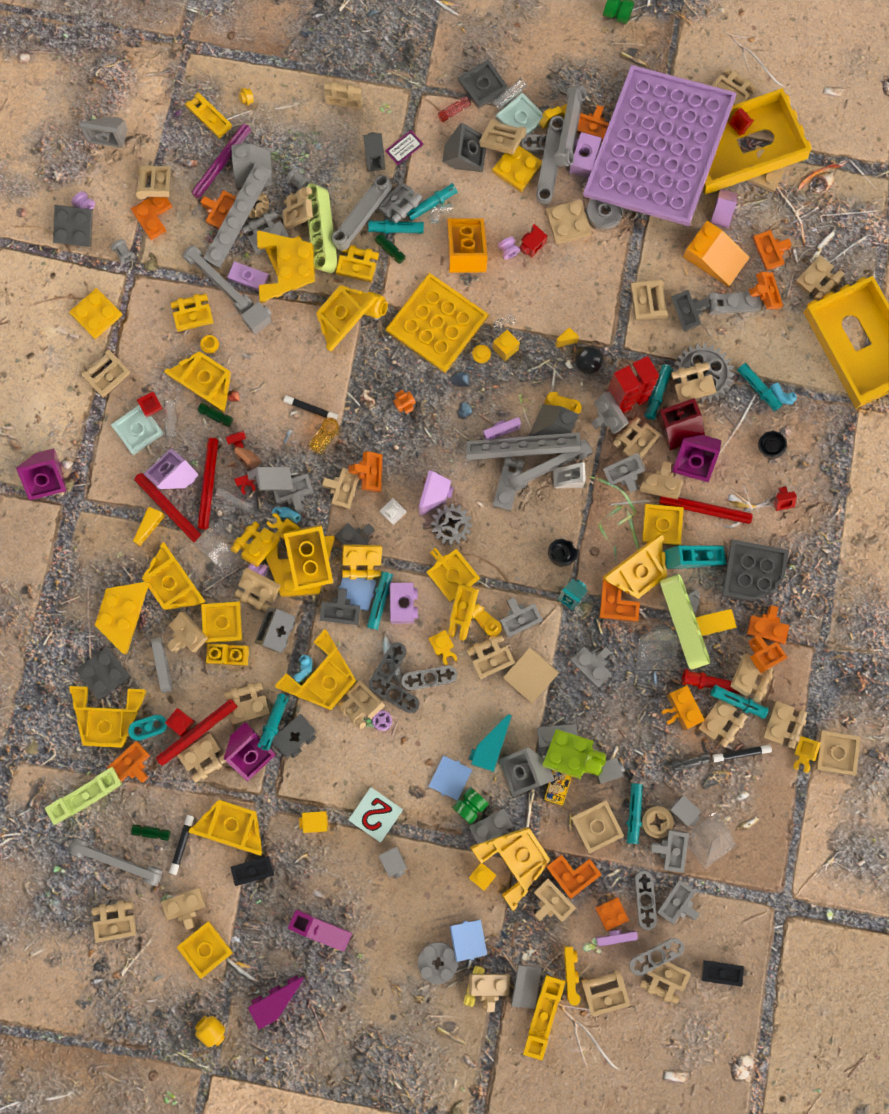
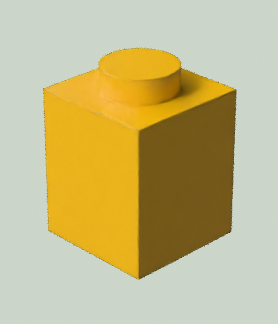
M506 330L493 341L492 349L506 361L519 350L520 342Z
M327 811L302 813V817H299V829H303V833L327 832Z
M479 863L468 878L485 891L497 875L483 863Z

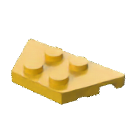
M339 285L321 306L316 315L321 324L322 335L325 336L327 342L326 348L332 352L378 299L376 295Z
M200 351L193 354L189 359L180 361L173 368L165 369L164 373L223 413L225 412L231 372Z
M658 534L602 578L632 597L640 598L667 577L665 552H663L662 548L663 535Z
M163 542L157 555L152 559L149 569L144 573L143 581L149 583L148 588L164 610L205 604L206 601Z
M148 582L106 588L95 626L123 654H128L149 586Z
M218 800L189 829V833L262 856L263 852L256 811Z

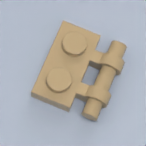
M728 67L723 72L728 78L720 75L713 84V87L737 93L733 105L747 101L751 94L746 90L754 93L757 88L752 84L751 80L744 79L738 75L739 72L736 70L732 71Z
M335 81L332 83L325 82L326 104L362 109L361 87H355L354 84L342 85Z
M310 187L301 188L296 194L292 193L284 199V204L287 206L283 210L284 228L291 229L313 218L312 202L310 199H306L312 193Z
M819 255L796 280L795 284L808 295L813 290L816 291L817 294L814 298L820 301L826 294L830 293L834 286L841 282L840 279L844 274L842 271L832 274L830 271L834 266ZM825 278L828 281L826 285H820L819 283Z
M699 362L694 364L695 366L685 369L682 367L678 368V371L671 372L673 380L678 378L681 380L680 384L674 385L679 403L717 393L712 375L704 377L703 371L710 369L708 362L703 364ZM697 373L698 379L687 381L686 376Z
M635 416L632 421H628L629 423L622 433H618L612 446L618 449L622 444L626 446L622 452L625 456L629 457L639 453L642 459L661 434L647 423L642 428L639 427L638 424L641 422V419ZM631 432H635L637 435L630 441L627 437Z
M246 568L238 585L245 589V591L237 589L234 596L240 598L241 602L249 603L255 606V609L266 612L268 607L272 608L266 602L273 603L281 585ZM251 593H253V594L259 596L260 599L258 600V599L252 597V596H251Z
M502 634L496 637L491 636L488 638L489 640L481 644L476 643L472 648L466 650L469 657L477 654L479 658L472 661V664L480 680L515 664L508 646L500 649L498 645L505 641ZM492 647L494 652L484 656L482 651Z
M746 653L741 658L730 687L745 696L753 692L755 694L754 700L761 702L762 697H765L767 693L766 687L773 678V668L760 673L750 659L751 655ZM756 678L761 680L759 685L755 684Z
M360 680L346 693L349 699L346 702L344 700L338 702L340 711L344 715H348L350 721L360 729L366 726V723L363 721L366 715L372 719L385 706ZM357 705L359 709L355 712L353 707Z
M253 682L248 684L247 687L240 689L236 687L224 693L226 700L234 699L237 704V709L230 713L232 725L270 715L266 695L260 697L257 695V691L264 690L262 682L257 684ZM251 694L252 699L241 702L240 696Z
M718 699L705 717V721L697 729L712 740H715L718 735L721 736L723 739L719 745L726 748L735 739L734 736L737 731L743 728L748 716L741 712L738 718L733 716V713L737 708ZM729 721L733 725L728 730V732H726L723 730V727Z
M775 701L762 738L780 745L783 744L784 738L790 741L787 747L795 750L800 740L802 727L807 722L805 720L807 712L800 710L798 717L793 716L794 707ZM790 722L795 723L792 733L787 732Z
M211 733L177 755L188 772L194 768L197 770V773L191 776L195 783L201 779H206L208 774L215 769L219 770L226 762L224 760L225 754L219 758L216 756V753L222 749ZM210 758L212 763L203 768L201 763Z
M122 900L118 901L117 904L107 905L105 903L100 904L99 907L92 908V915H100L101 921L93 922L95 943L137 935L134 915L126 916V910L133 909L132 901L125 902ZM118 912L119 918L108 919V913Z
M653 955L651 960L658 963L661 961V958ZM667 962L646 973L652 979L650 982L642 980L640 987L651 995L654 993L662 997L665 1002H672L677 1005L680 997L675 995L674 991L675 989L684 991L691 973ZM661 981L668 984L667 990L658 987V982Z

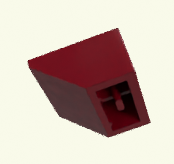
M695 398L659 410L656 416L670 451L681 447L684 438L705 435L702 414Z

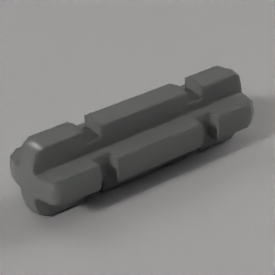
M705 752L699 754V756L694 755L683 758L681 761H672L671 766L673 771L676 772L682 770V768L687 769L698 766L700 763H709L710 758L708 753Z

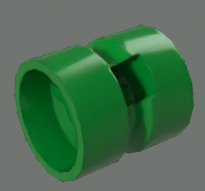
M607 0L603 16L611 19L616 17L617 22L626 25L631 16L635 1Z
M470 787L463 795L464 799L458 800L452 808L471 825L478 817L477 812H483L489 803Z

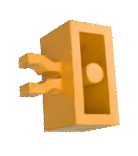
M688 685L667 695L673 709H665L661 711V714H671L673 712L676 714L666 721L667 725L673 723L678 718L685 731L705 721Z

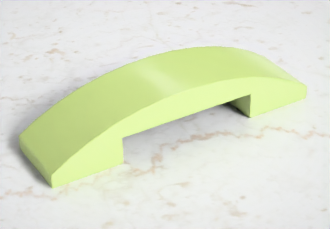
M111 767L74 792L45 807V810L53 825H56L97 802L122 785L114 768Z

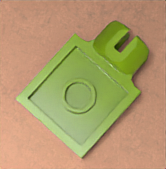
M556 729L544 759L543 767L581 779L584 773L600 776L603 771L602 766L604 767L606 763V754L592 748L593 740Z

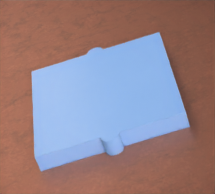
M342 578L338 589H347L346 599H351L350 604L361 605V610L369 611L371 600L374 598L373 592L376 580H367V578L350 580L349 578Z
M443 755L428 787L440 792L442 796L447 795L458 801L472 769L460 764V761H454Z
M481 920L463 921L462 924L450 926L456 962L467 959L474 960L476 957L487 955Z

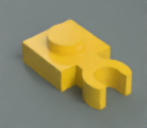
M567 104L544 111L543 117L539 122L543 129L549 127L550 120L555 116H561L564 119Z
M277 513L272 514L277 519L276 523L266 522L269 527L278 529L275 534L279 535L283 540H285L284 532L301 528L288 518L284 522L281 521Z
M446 630L428 638L436 655H443V664L445 666L448 665L446 661L448 657H453L454 661L457 662V656L450 652L454 645Z
M800 736L795 755L800 757L799 760L795 761L793 768L798 770L800 764H804L803 772L808 773L810 771L809 760H816L821 742Z

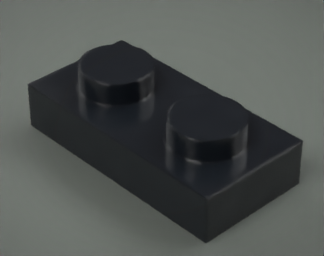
M270 856L230 867L235 886L274 876Z
M703 960L701 981L743 986L744 966Z

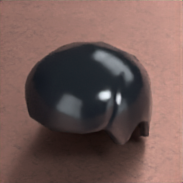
M584 346L576 353V366L583 373H595L603 364V354L595 346Z
M774 430L765 432L758 441L759 451L766 458H779L787 449V439L782 433Z
M562 538L555 539L549 545L548 557L553 564L559 567H566L577 559L579 551L574 547L572 541Z

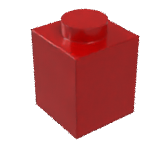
M176 708L165 724L178 735L183 736L196 721L181 709Z

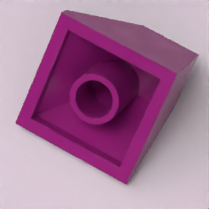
M705 435L684 438L672 472L709 483L720 453L721 440Z
M55 448L35 453L16 467L29 500L66 491L61 464Z
M244 722L231 734L224 760L248 782L276 754L271 748L268 751L259 748L257 745L261 737Z

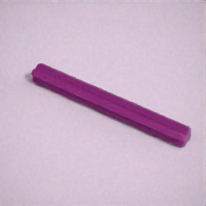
M243 123L205 172L191 191L194 197L201 198L232 157V145L241 144L250 133L251 129L248 125Z

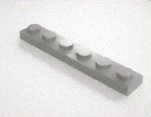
M255 163L203 258L206 262L218 269L221 268L269 180L272 171Z
M579 432L467 441L466 457L467 460L579 452L581 451V437Z

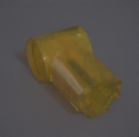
M326 418L321 428L308 444V447L317 454L322 455L334 437L340 432L337 420ZM329 424L336 425L335 430L332 432H328L326 427Z

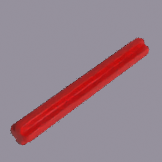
M212 437L208 438L197 526L200 530H208L218 450V439Z
M143 473L137 474L134 481L195 545L200 544L204 539L200 532Z
M660 496L659 504L683 507V510L750 524L753 519L752 513L678 497V499Z
M232 699L226 701L156 756L157 762L164 766L237 709L235 701Z

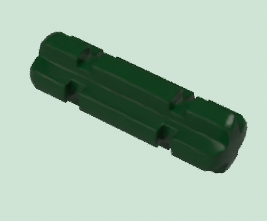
M382 233L375 238V242L382 246V249L392 258L394 257L398 264L405 260L406 256L401 251L399 252V249L390 240H387Z
M200 403L197 410L199 413L206 414L207 417L219 423L222 422L227 427L231 426L233 422L231 416L225 415L213 407L209 408L205 403Z
M134 824L131 834L168 841L171 831Z

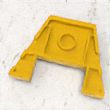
M257 231L258 249L277 248L278 283L259 285V301L261 303H265L273 297L282 296L283 293L290 290L294 291L315 282L314 245L312 243Z
M324 536L328 559L330 560L335 537ZM277 544L266 556V560L275 582L281 585L279 589L281 597L320 595L322 585L295 591L289 559H279Z
M324 629L313 643L328 655L302 686L286 673L275 687L331 711L357 681L329 633Z
M69 686L82 745L124 748L129 736L128 727L132 722H135L147 690L128 689L126 709L87 707L89 687Z
M528 827L470 847L481 864L495 853H499L517 880L514 886L502 894V897L513 911L517 908V903L520 899L525 897L533 881L537 880L550 862V858Z

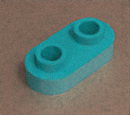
M153 715L132 722L128 727V735L131 739L139 741L161 734L167 728L165 724L167 720L162 715ZM155 721L160 723L159 728H154L153 723ZM136 727L141 728L139 735L134 733Z

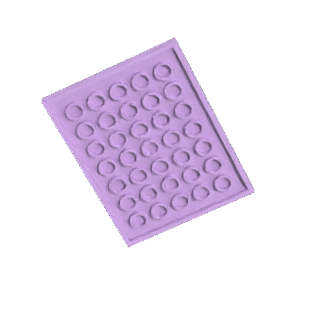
M631 65L583 196L690 226L737 93Z

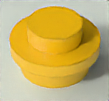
M243 87L239 92V99L245 106L253 103L254 98L251 89Z
M206 335L201 339L200 347L205 353L211 354L218 350L219 341L213 335Z
M486 345L476 346L472 352L473 359L478 363H486L491 357L490 349Z

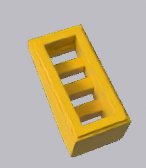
M151 507L147 508L133 539L136 545L141 546L165 517L163 512Z

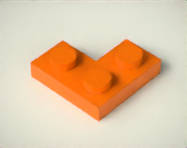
M149 197L132 207L131 211L150 240H153L166 232L158 216L172 208V205L167 197Z
M603 579L599 618L638 622L640 602L621 600L622 590Z
M562 854L546 866L570 899L602 875L591 859L586 860L573 870Z

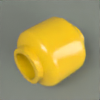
M367 292L376 295L378 299L364 315L375 319L385 315L388 309V302L385 297L374 292Z
M204 1016L195 1026V1036L206 1047L218 1046L225 1039V1026L214 1016Z

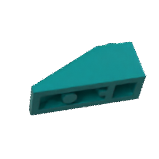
M676 546L664 550L667 569L726 565L724 546Z
M572 579L562 590L558 601L573 611L588 592L587 586L578 579L577 581Z
M508 714L477 745L476 749L472 748L469 760L472 761V766L494 772L512 715Z

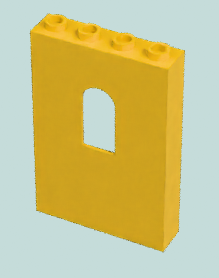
M783 88L733 105L703 187L704 195L808 159L812 149L809 140H806L804 128L801 124L799 125L796 110L792 109L790 97L788 94H785ZM742 108L754 122L745 134L739 136L728 122L736 110ZM762 130H768L774 135V141L770 145L744 154L736 140ZM759 150H765L762 153V155L758 158L756 155Z
M874 276L869 278L862 277L852 286L847 284L835 294L830 292L820 301L815 299L809 302L803 312L855 409L889 394V303ZM846 316L856 317L871 345L855 351L842 327L843 318Z

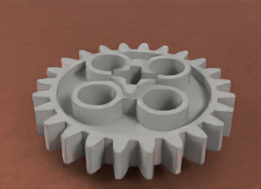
M706 343L703 344L702 348H700L699 344H696L695 349L689 346L688 352L683 350L682 356L678 355L677 357L678 362L674 363V367L677 369L673 370L675 372L678 371V368L684 367L685 369L695 366L693 359H698L701 364L709 363L710 369L704 371L705 376L712 375L717 393L699 398L700 404L705 399L709 404L712 398L717 401L719 396L723 397L725 395L724 391L728 392L730 389L728 385L733 383V380L729 378L734 376V373L729 372L734 368V366L728 365L731 359H724L727 353L719 354L721 348L715 351L713 350L714 345L707 348ZM711 365H716L719 371L712 370ZM697 373L688 375L698 379ZM680 378L673 380L675 382H679L678 384L681 383Z

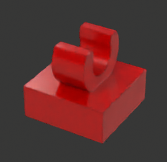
M740 108L736 110L728 123L740 136L745 134L754 120L748 116L747 112Z
M154 391L137 399L146 418L163 409Z
M244 430L226 436L228 444L234 443L235 448H244L241 441L246 439Z
M248 474L234 479L238 488L241 487V492L246 495V486H251L253 492L256 491V487L253 484L256 480H248Z
M786 486L778 488L779 493H777L774 502L775 510L780 511L794 508L797 499L795 491L788 492Z

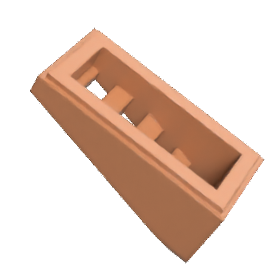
M239 447L234 449L238 460L250 471L261 463L260 458L251 450Z

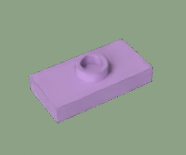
M234 261L227 279L259 291V285L266 284L269 274Z
M519 417L507 422L503 420L495 423L494 427L483 431L484 439H495L519 430L521 426Z
M621 929L609 931L610 935L595 937L598 946L638 939L636 931L621 932Z

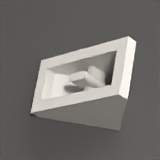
M582 462L554 469V488H583L585 484V463Z

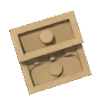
M530 647L503 678L533 704L560 672Z

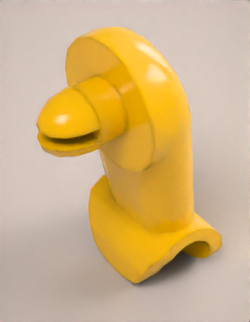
M558 392L548 393L544 402L545 405L562 406L578 414L582 409L578 400L560 396Z
M475 604L472 618H475L487 635H499L502 630L500 622L487 613L483 606Z

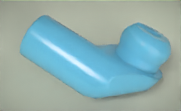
M779 383L770 386L773 394L781 403L791 405L796 401V394L794 392H783Z
M275 507L272 510V514L277 513L281 520L288 518L298 523L301 519V515L289 507Z
M308 655L300 657L301 670L293 676L298 684L311 675L313 671V661Z

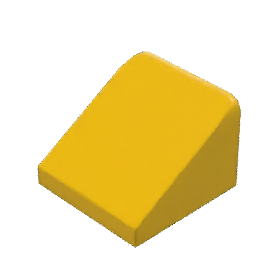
M569 327L556 339L555 346L558 348L578 342L579 336Z

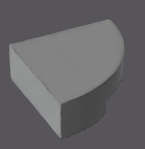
M697 589L688 594L694 613L697 611L700 602V595Z

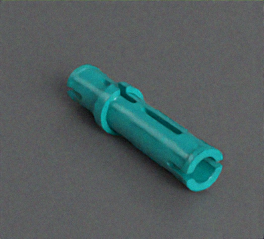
M450 183V185L442 190L435 191L434 195L419 203L415 209L412 208L406 214L407 217H410L409 220L412 222L438 204L442 205L446 199L457 194L458 191L456 187L454 188L455 185Z
M385 219V221L369 220L368 232L424 234V222L399 221L395 223L389 221V219Z
M747 363L737 369L758 393L759 398L762 401L764 400L773 412L783 406V403L773 394V390L763 383Z
M663 364L661 366L657 384L654 386L651 396L648 397V405L643 415L647 419L655 420L658 408L663 403L662 398L673 368L669 365Z
M383 571L381 573L378 588H375L376 595L367 628L378 630L387 595H390L389 588L393 577L391 573Z
M714 685L711 690L710 696L738 707L746 714L751 713L762 719H765L768 714L769 708L755 703L751 698L746 699L718 685ZM724 695H727V696H729V697H731V698H734V699H736V701H735V700H732V699H730V698H728V697H726V696H724ZM743 703H745V704H747V705H749V706H752V707H754L755 709H753V708H751V707H748V706L744 705Z
M277 694L268 721L262 728L263 733L257 745L262 750H270L273 738L278 733V725L289 701V697L285 694Z
M631 783L629 818L626 821V825H628L626 843L639 844L640 827H642L640 820L643 784Z

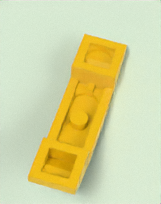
M546 975L534 1010L523 1055L543 1061L558 1003L561 1000L566 983L565 980Z

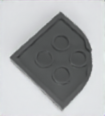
M732 539L722 596L751 601L769 595L780 585L784 578L789 550Z

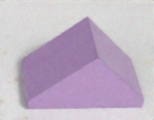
M719 190L711 219L712 224L726 228L729 227L737 203V193Z

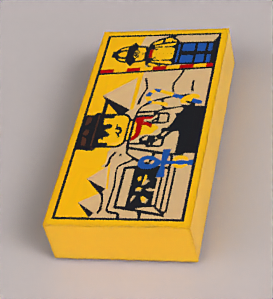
M553 770L552 774L555 780L549 782L544 800L563 806L572 776Z

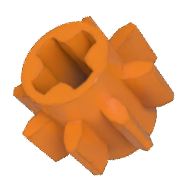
M402 389L395 393L396 399L393 400V403L399 413L404 411L408 414L414 410L413 405L416 401L410 391L404 393Z

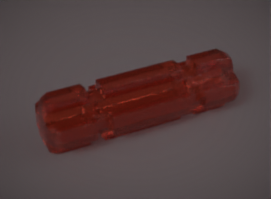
M465 96L460 99V102L457 101L446 107V110L443 109L438 112L440 121L444 122L448 120V117L451 118L463 111V108L470 107V99Z

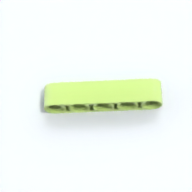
M311 183L307 187L312 189V193L306 199L311 200L313 218L308 220L310 243L314 245V265L316 269L330 274L335 272L338 262L336 247L332 241L334 230L329 192L327 189Z
M680 574L661 580L660 584L689 668L693 670L710 664V658Z

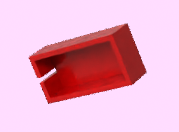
M649 356L632 364L637 372V376L634 375L630 366L615 372L612 376L607 392L610 391L623 414L630 411L632 406L636 404L642 405L649 400L648 397L651 396V392L654 390V386L657 384L659 374Z

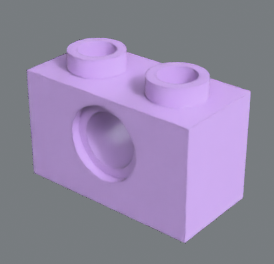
M583 132L580 133L579 139L575 138L573 148L575 149L574 163L569 165V173L589 178L602 138ZM581 153H585V154H587L588 156L583 157V156H581L580 154H581Z
M390 583L391 624H414V619L418 618V607H414V599H418V590L414 588L413 583ZM407 599L410 604L408 607L402 608L399 606V601Z

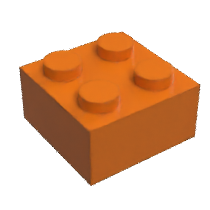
M618 897L594 907L605 931H609L629 921Z

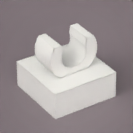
M393 498L379 511L392 525L407 513Z

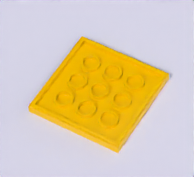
M429 272L385 331L436 368L446 373L487 320L489 314Z

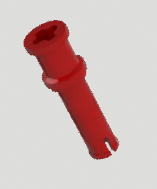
M687 668L683 671L681 685L683 686L688 684L702 689L704 687L713 688L714 685H718L730 692L740 694V692L730 687L732 683L730 680L706 676L705 672H691Z

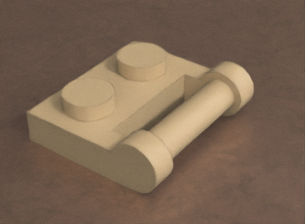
M492 119L479 141L480 146L513 155L520 141L526 135V128L501 124L497 120Z
M140 166L138 168L139 184L136 189V197L138 199L170 197L171 166ZM148 175H151V187H146V177Z
M663 280L631 283L635 321L656 318L665 319L669 317L668 310L665 308ZM651 289L656 291L658 311H654Z
M109 349L87 371L84 370L80 373L102 398L131 374ZM111 360L112 363L93 379L92 376Z
M620 969L614 970V973L587 980L586 978L581 980L591 1017L630 1006ZM617 981L618 987L591 994L590 988Z

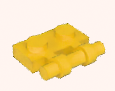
M350 245L348 249L343 250L342 252L347 253L348 256L340 255L336 275L372 283L376 263L370 262V260H378L379 253L373 252L372 249L368 248L366 250L356 248L355 245ZM354 256L364 257V260L356 259Z
M197 293L193 294V297L185 299L181 297L177 298V301L170 302L172 309L179 308L180 310L172 312L178 332L214 323L210 305H202V302L208 301L207 293L201 295ZM196 304V307L186 309L185 307L188 305Z
M254 521L251 526L248 525L244 529L241 537L236 538L234 545L230 549L234 553L241 549L243 551L241 553L242 559L258 567L279 543L280 536L266 528H263L259 533L256 530L260 525ZM250 537L254 539L250 544L246 543Z
M343 545L342 564L349 565V570H342V578H349L350 580H356V578H367V580L380 578L381 571L373 570V565H381L382 546ZM356 565H366V570H356Z

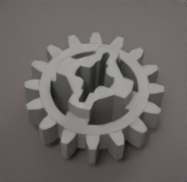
M451 504L450 508L444 505L443 511L438 508V515L432 516L436 521L431 522V526L435 527L432 533H437L436 539L442 538V544L449 541L450 546H452L453 541H456L457 545L460 544V539L466 541L465 534L470 535L471 531L468 528H472V523H468L471 520V516L466 517L467 510L462 512L461 506L459 505L456 509L454 504ZM452 513L458 514L460 517H456ZM445 516L444 522L439 525L440 519ZM450 521L455 524V528L448 526ZM465 525L463 531L459 534V528ZM443 533L451 534L452 537L446 536Z

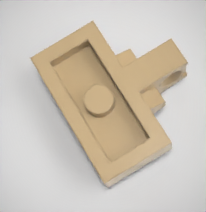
M664 462L661 471H656V474L645 472L640 490L644 493L678 499L683 480L673 478L674 474L670 473L672 469L671 463Z
M342 468L339 478L335 477L334 480L324 478L322 487L330 489V494L334 495L332 505L350 510L359 482L358 475L348 473V469Z
M181 611L169 624L170 628L175 632L172 635L173 639L167 645L170 651L178 652L181 647L185 648L187 646L191 652L196 653L208 639L185 612Z
M549 879L533 892L541 900L538 903L540 909L534 914L538 921H541L546 915L550 918L555 915L560 922H563L576 909Z
M200 888L161 902L167 921L178 917L179 922H184L186 930L196 927L193 919L197 915L196 910L206 907Z
M470 973L468 994L480 996V1000L483 1001V1010L494 1012L495 1001L499 1000V996H509L510 975Z

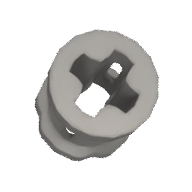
M294 168L286 177V181L292 183L298 190L306 188L310 184V179L302 176L297 168Z
M124 239L114 242L111 246V250L116 252L121 264H126L135 257L134 253L130 252L126 246L127 243Z

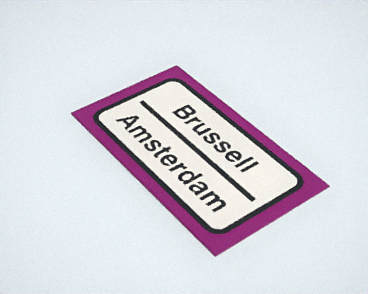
M410 130L385 150V152L399 165L424 144Z

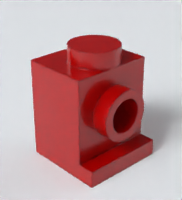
M533 224L531 233L527 232L521 239L520 251L532 258L547 243L548 235Z

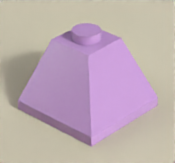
M171 448L144 475L159 489L186 488L195 481L198 473Z
M429 470L419 504V515L423 516L445 504L447 498L452 497L454 487H451V480Z

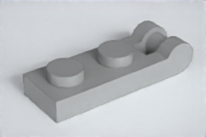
M749 292L712 293L707 295L710 302L709 314L711 315L761 310L760 296L752 297ZM717 302H722V306H718Z
M512 457L505 458L493 507L511 512L516 492L512 489L508 477L514 474V472L508 471L509 466L517 468L516 472H522L525 460L519 459L517 461L512 459Z

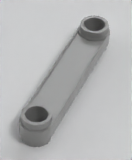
M572 86L567 89L568 102L559 149L554 157L555 164L560 167L569 166L574 163L573 148L582 101L586 98L584 86Z
M555 116L549 122L536 193L537 202L541 205L549 204L553 197L558 170L554 157L559 149L564 119L561 116ZM559 123L562 127L555 128L553 124ZM547 193L549 197L543 199L540 197V194Z
M379 175L375 178L372 186L339 229L333 233L332 241L338 250L343 251L349 248L352 240L384 198L391 192L392 185L386 175Z
M192 244L182 254L184 259L190 265L195 264L234 302V307L241 314L254 306L249 297L245 294L241 296L202 258L203 254L195 245Z
M586 439L582 440L581 451L563 453L524 473L518 471L508 477L509 483L515 492L526 487L529 481L576 458L582 460L593 453L592 448Z
M74 838L69 847L68 853L80 858H83L85 855L143 877L142 881L147 884L157 886L161 880L162 870L149 865L147 868L94 849L88 846L89 842L82 839Z

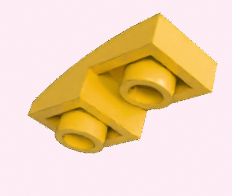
M732 609L696 617L702 636L737 628Z
M207 644V664L248 666L249 646Z

